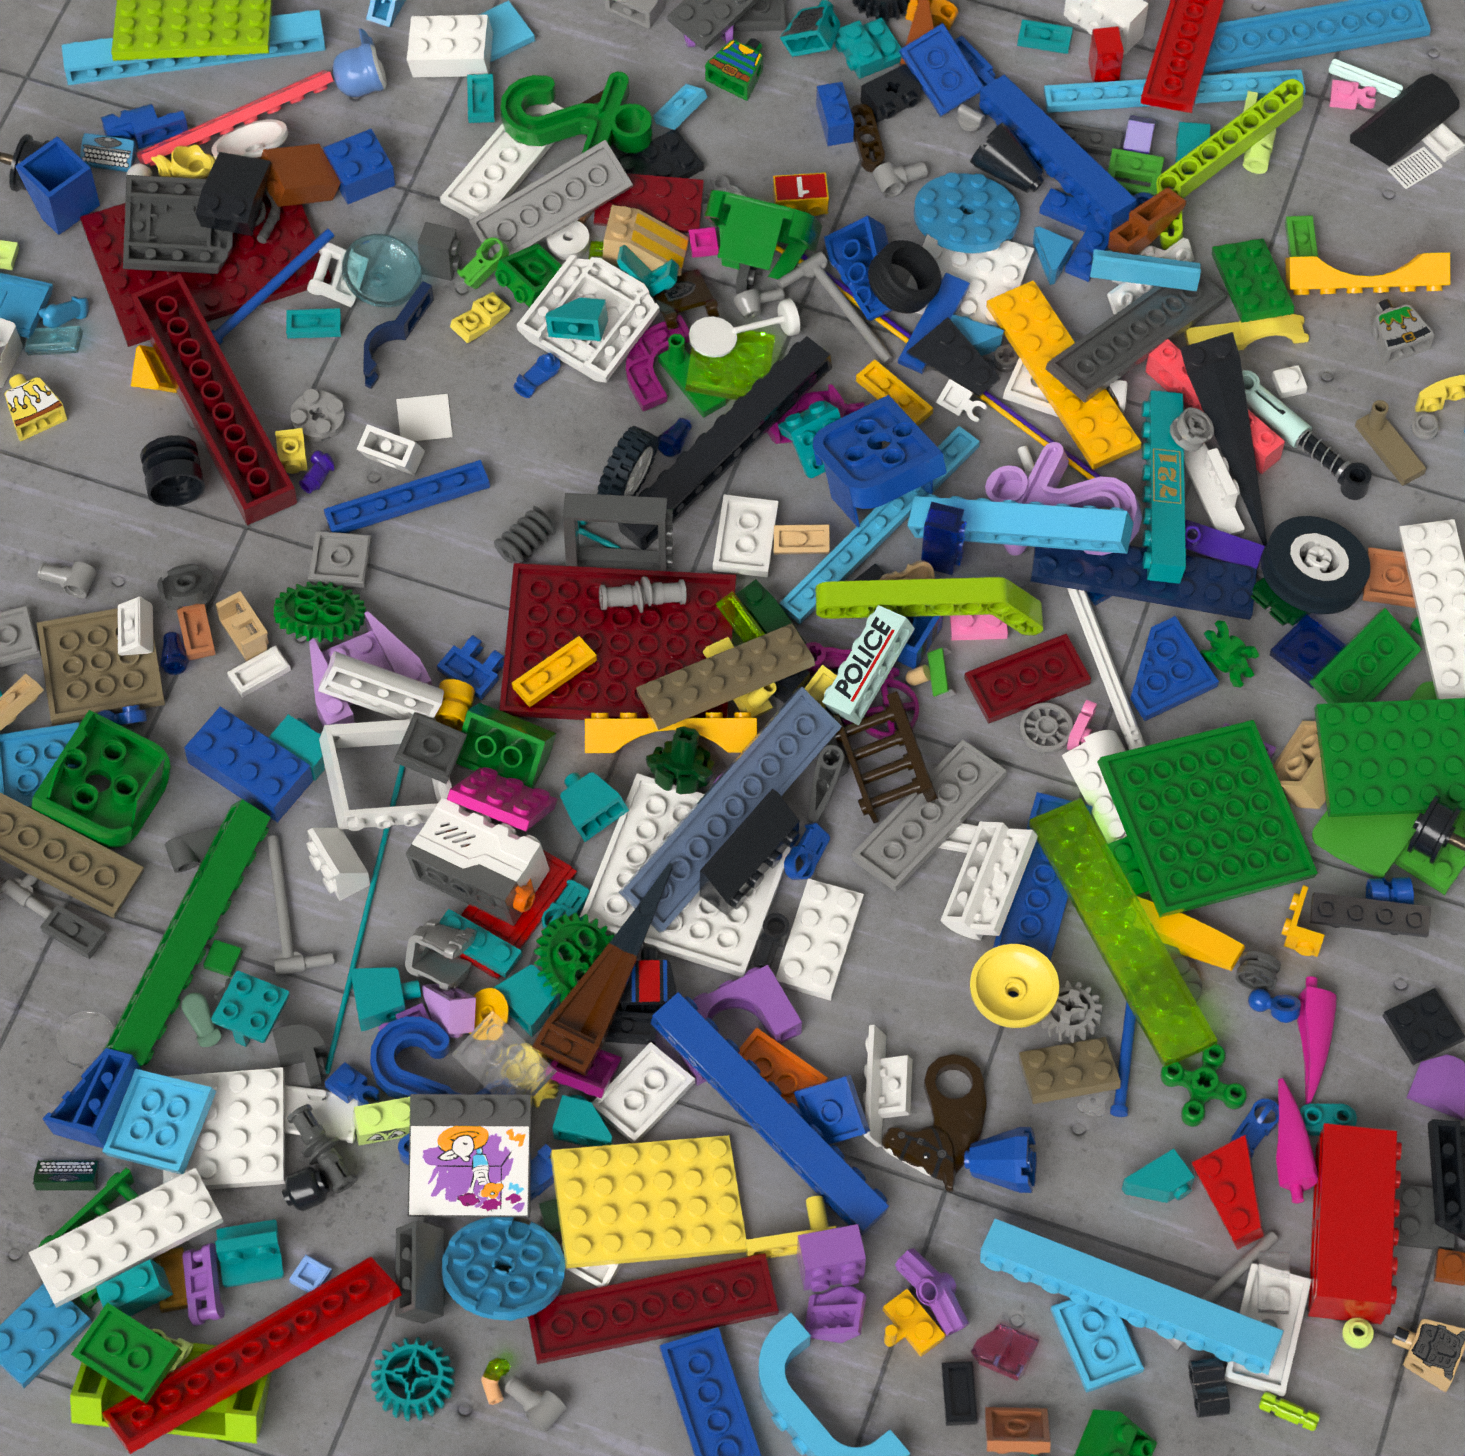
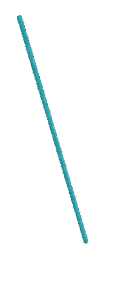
M402 765L399 766L390 807L396 806L405 766ZM390 827L384 828L350 969L356 968ZM350 969L325 1066L326 1074H329L331 1071L352 985Z

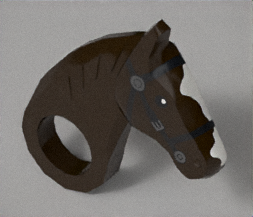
M957 1054L939 1057L927 1069L924 1090L930 1105L934 1124L910 1131L901 1127H891L886 1131L882 1139L884 1151L923 1174L941 1181L943 1180L946 1191L953 1192L956 1174L964 1166L965 1151H970L971 1144L979 1141L987 1104L984 1080L980 1068L970 1058ZM948 1070H958L970 1079L972 1088L964 1097L957 1099L948 1098L937 1089L935 1082L938 1076Z

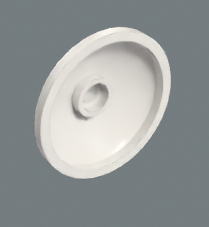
M274 119L259 120L241 125L221 136L214 143L212 154L215 160L219 152L260 159L264 149L280 148L284 144L288 136L287 126L284 122Z

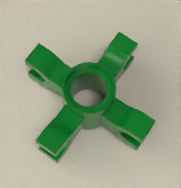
M1218 620L1214 623L1218 629L1217 635L1211 630L1204 632L1212 648L1209 650L1202 649L1200 654L1206 662H1213L1222 672H1229L1233 687L1241 688L1244 685L1241 681V674L1248 678H1252L1255 675L1252 669L1248 667L1249 664L1246 660L1249 658L1256 659L1260 655L1255 646H1246L1238 637L1234 635L1229 636V628L1226 622Z

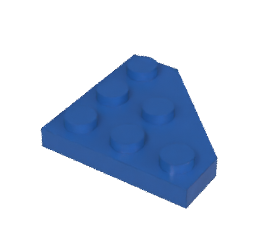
M1176 616L1151 627L1130 698L1144 721L1218 687V679Z

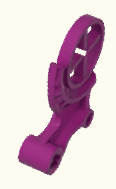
M817 642L807 643V648L815 658V666L806 670L810 672V676H814L822 665L829 670L839 669L840 665L847 660L852 649L824 648ZM892 667L887 679H885L880 688L883 706H889L886 696L888 695L887 687L896 688L904 692L911 700V702L903 703L905 711L914 710V716L910 722L913 729L919 715L918 699L909 686L894 680V677L899 676L900 670ZM882 706L869 708L864 717L882 712L884 708ZM841 717L844 726L853 723ZM887 722L888 732H881L874 728L867 729L865 732L877 739L885 738L895 734L894 722Z

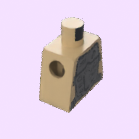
M1422 1319L1415 1333L1398 1326L1391 1343L1408 1350L1403 1363L1405 1368L1440 1390L1447 1392L1465 1349V1329Z

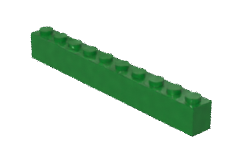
M243 799L231 805L105 1048L133 1055L139 1066L149 1063L154 1054L152 1047L156 1039L159 1040L167 1029L165 1022L169 1014L172 1015L180 1004L178 996L182 989L185 990L193 979L191 971L194 965H198L206 953L204 946L207 940H211L219 928V925L216 923L220 915H224L232 902L229 898L233 890L236 891L243 882L244 876L241 875L246 866L248 867L253 862L257 854L254 851L257 843L262 842L269 831L267 824L271 818L270 816Z

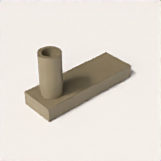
M1377 400L1372 404L1370 414L1358 419L1355 427L1400 484L1404 486L1424 475L1427 468L1386 419L1389 409L1388 404L1383 400Z

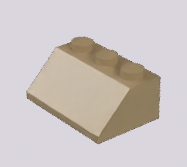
M1302 721L1273 767L1289 803L1298 808L1320 809L1326 801L1316 721Z

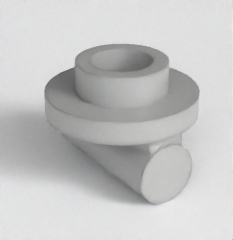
M964 104L960 105L957 112L959 113V126L967 131H975L981 128L985 115L976 108H970Z

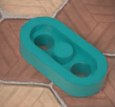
M1306 1104L1299 1109L1309 1136H1319L1324 1123L1355 1126L1357 1123L1356 1112L1346 1104ZM1313 1114L1317 1117V1120L1311 1121L1307 1115ZM1337 1115H1345L1347 1120L1341 1121Z

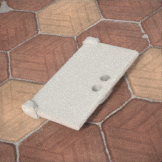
M285 1085V1133L300 1135L295 1125L289 1123L287 1117L297 1108L310 1104L312 1114L319 1125H322L328 1139L338 1137L341 1141L354 1143L356 1130L353 1112L354 1107L358 1106L357 1100L353 1098L347 1104L329 1090Z

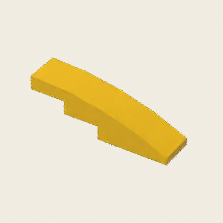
M1138 896L1134 898L1122 918L1126 926L1148 932L1153 940L1177 947L1181 955L1230 971L1233 970L1245 949L1242 943L1185 914L1176 913L1160 918L1154 902Z

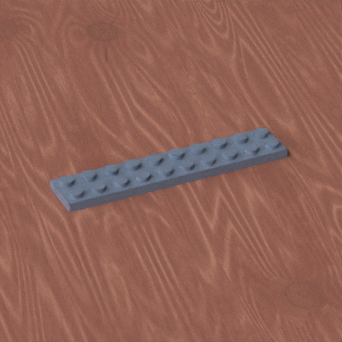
M803 687L798 688L623 886L619 893L636 908L666 866L672 863L673 869L651 922V925L659 933L664 932L699 892L700 870L772 788L780 796L786 792L842 726Z

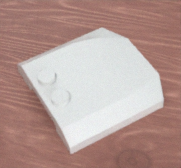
M570 255L518 322L517 330L529 342L548 353H552L559 360L595 381L606 383L660 311L658 304L653 301L644 283L601 258L591 257L588 260L578 259L576 255ZM579 297L606 299L608 323L601 341L548 337L545 317L547 312Z

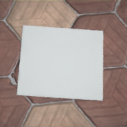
M448 394L396 399L400 437L411 441L453 437Z

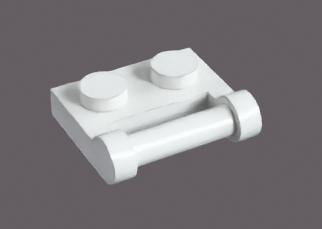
M327 243L319 250L321 256L314 277L309 281L307 290L311 294L323 295L352 307L368 259L334 244ZM334 258L338 262L329 285L323 281L330 259Z

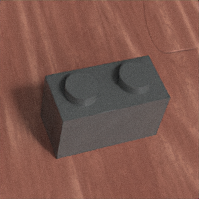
M425 222L417 243L421 274L452 281L455 271L457 272L462 264V256H459L461 242L457 240V230Z

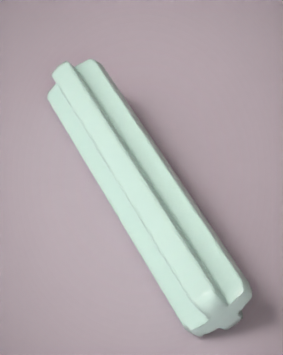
M1333 59L1329 66L1331 74L1351 82H1358L1359 85L1364 87H1374L1376 92L1391 98L1397 97L1403 91L1401 84L1341 60Z

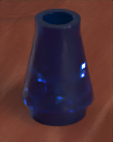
M679 418L676 423L658 436V450L667 457H674L680 454L688 433L692 429L691 423L687 419Z
M168 632L163 636L160 664L166 673L178 675L186 670L189 659L180 641V635L176 632Z

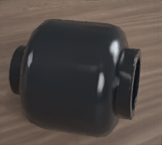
M305 1167L287 1176L285 1180L286 1188L282 1190V1194L288 1206L294 1205L299 1211H306L323 1203L326 1199V1193L330 1189L327 1179L321 1170L316 1171L313 1167Z

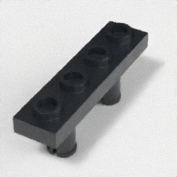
M1314 892L1312 894L1310 923L1328 925L1334 928L1344 927L1384 932L1392 935L1401 934L1427 938L1429 936L1431 907Z

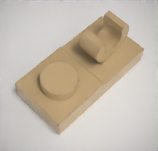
M774 525V555L830 553V525Z

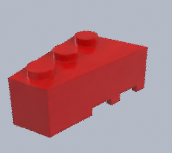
M1246 1135L1191 1162L1236 1249L1238 1250L1264 1237L1250 1148Z

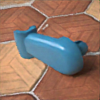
M71 296V301L57 305L50 304L47 308L40 309L38 314L43 318V324L46 327L57 328L74 318H86L89 308L88 299Z

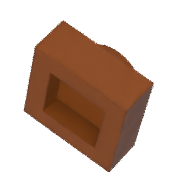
M1438 1248L1436 1252L1434 1281L1465 1286V1253Z

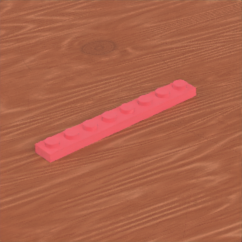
M322 70L136 153L140 163L154 166L156 163L151 160V157L169 155L177 146H189L193 143L202 145L211 140V135L218 132L220 135L227 134L235 129L234 125L238 123L249 124L258 119L257 115L265 111L267 114H271L280 110L283 103L290 101V104L303 100L305 98L304 94L308 92L319 93L328 88L327 84L334 81L330 71Z

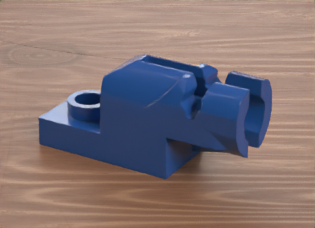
M152 104L120 111L121 117L115 116L114 113L101 117L106 136L124 139L135 138L139 149L155 145L188 130L183 110L157 118Z

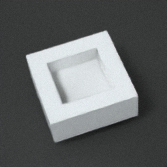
M1299 365L1273 371L1272 379L1280 399L1306 393L1307 385Z

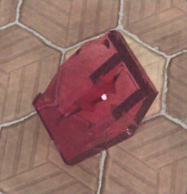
M1000 1323L993 1331L977 1339L971 1353L978 1364L1018 1381L1024 1376L1039 1340Z

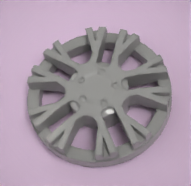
M1039 703L1031 706L1024 712L1020 720V736L1031 750L1035 749L1038 753L1042 752V754H1045V752H1058L1068 744L1073 722L1063 708L1052 703ZM1040 709H1044L1045 716H1041ZM1051 710L1059 713L1057 718L1054 719L1049 716ZM1033 713L1037 721H1032L1027 717ZM1066 720L1065 723L1058 725V722ZM1058 730H1068L1067 736L1060 734ZM1031 733H1032V734H1035L1036 737H1034L1033 739H1030V738L1027 736V734H1031ZM1056 736L1062 742L1059 743L1054 737ZM1039 738L1042 739V742H1041L1040 745H1039V744H1036V742H1037V740H1038ZM1050 741L1053 743V746H1045V742Z

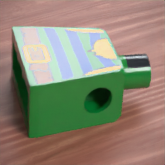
M750 38L746 45L736 40L729 41L705 64V81L748 101L763 71V55L760 53L762 44L754 38Z

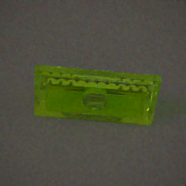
M733 591L716 603V606L744 643L765 635Z

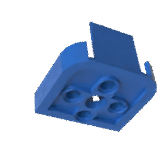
M889 395L826 425L813 438L812 446L817 466L824 463L831 498L857 527H860L856 507L861 509L876 508L920 486L927 494L933 495V480L947 473L943 452ZM882 441L890 443L889 446L882 449Z

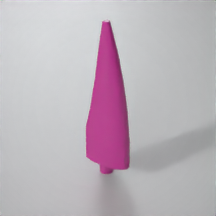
M1313 976L1306 977L1305 989L1298 995V999L1301 1002V1012L1299 1018H1297V1024L1303 1049L1306 1104H1311L1327 1062L1332 1041L1337 995L1333 992L1317 988L1318 978Z
M1280 1078L1278 1079L1279 1125L1276 1154L1279 1186L1291 1192L1293 1203H1302L1304 1201L1303 1192L1313 1187L1318 1181L1317 1168L1303 1117L1285 1080Z

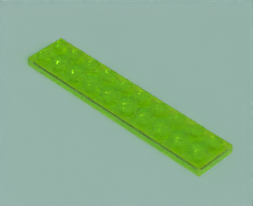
M1079 798L1029 819L1031 830L1038 835L1037 841L1162 1066H1169L1217 1045L1218 1040L1083 800Z

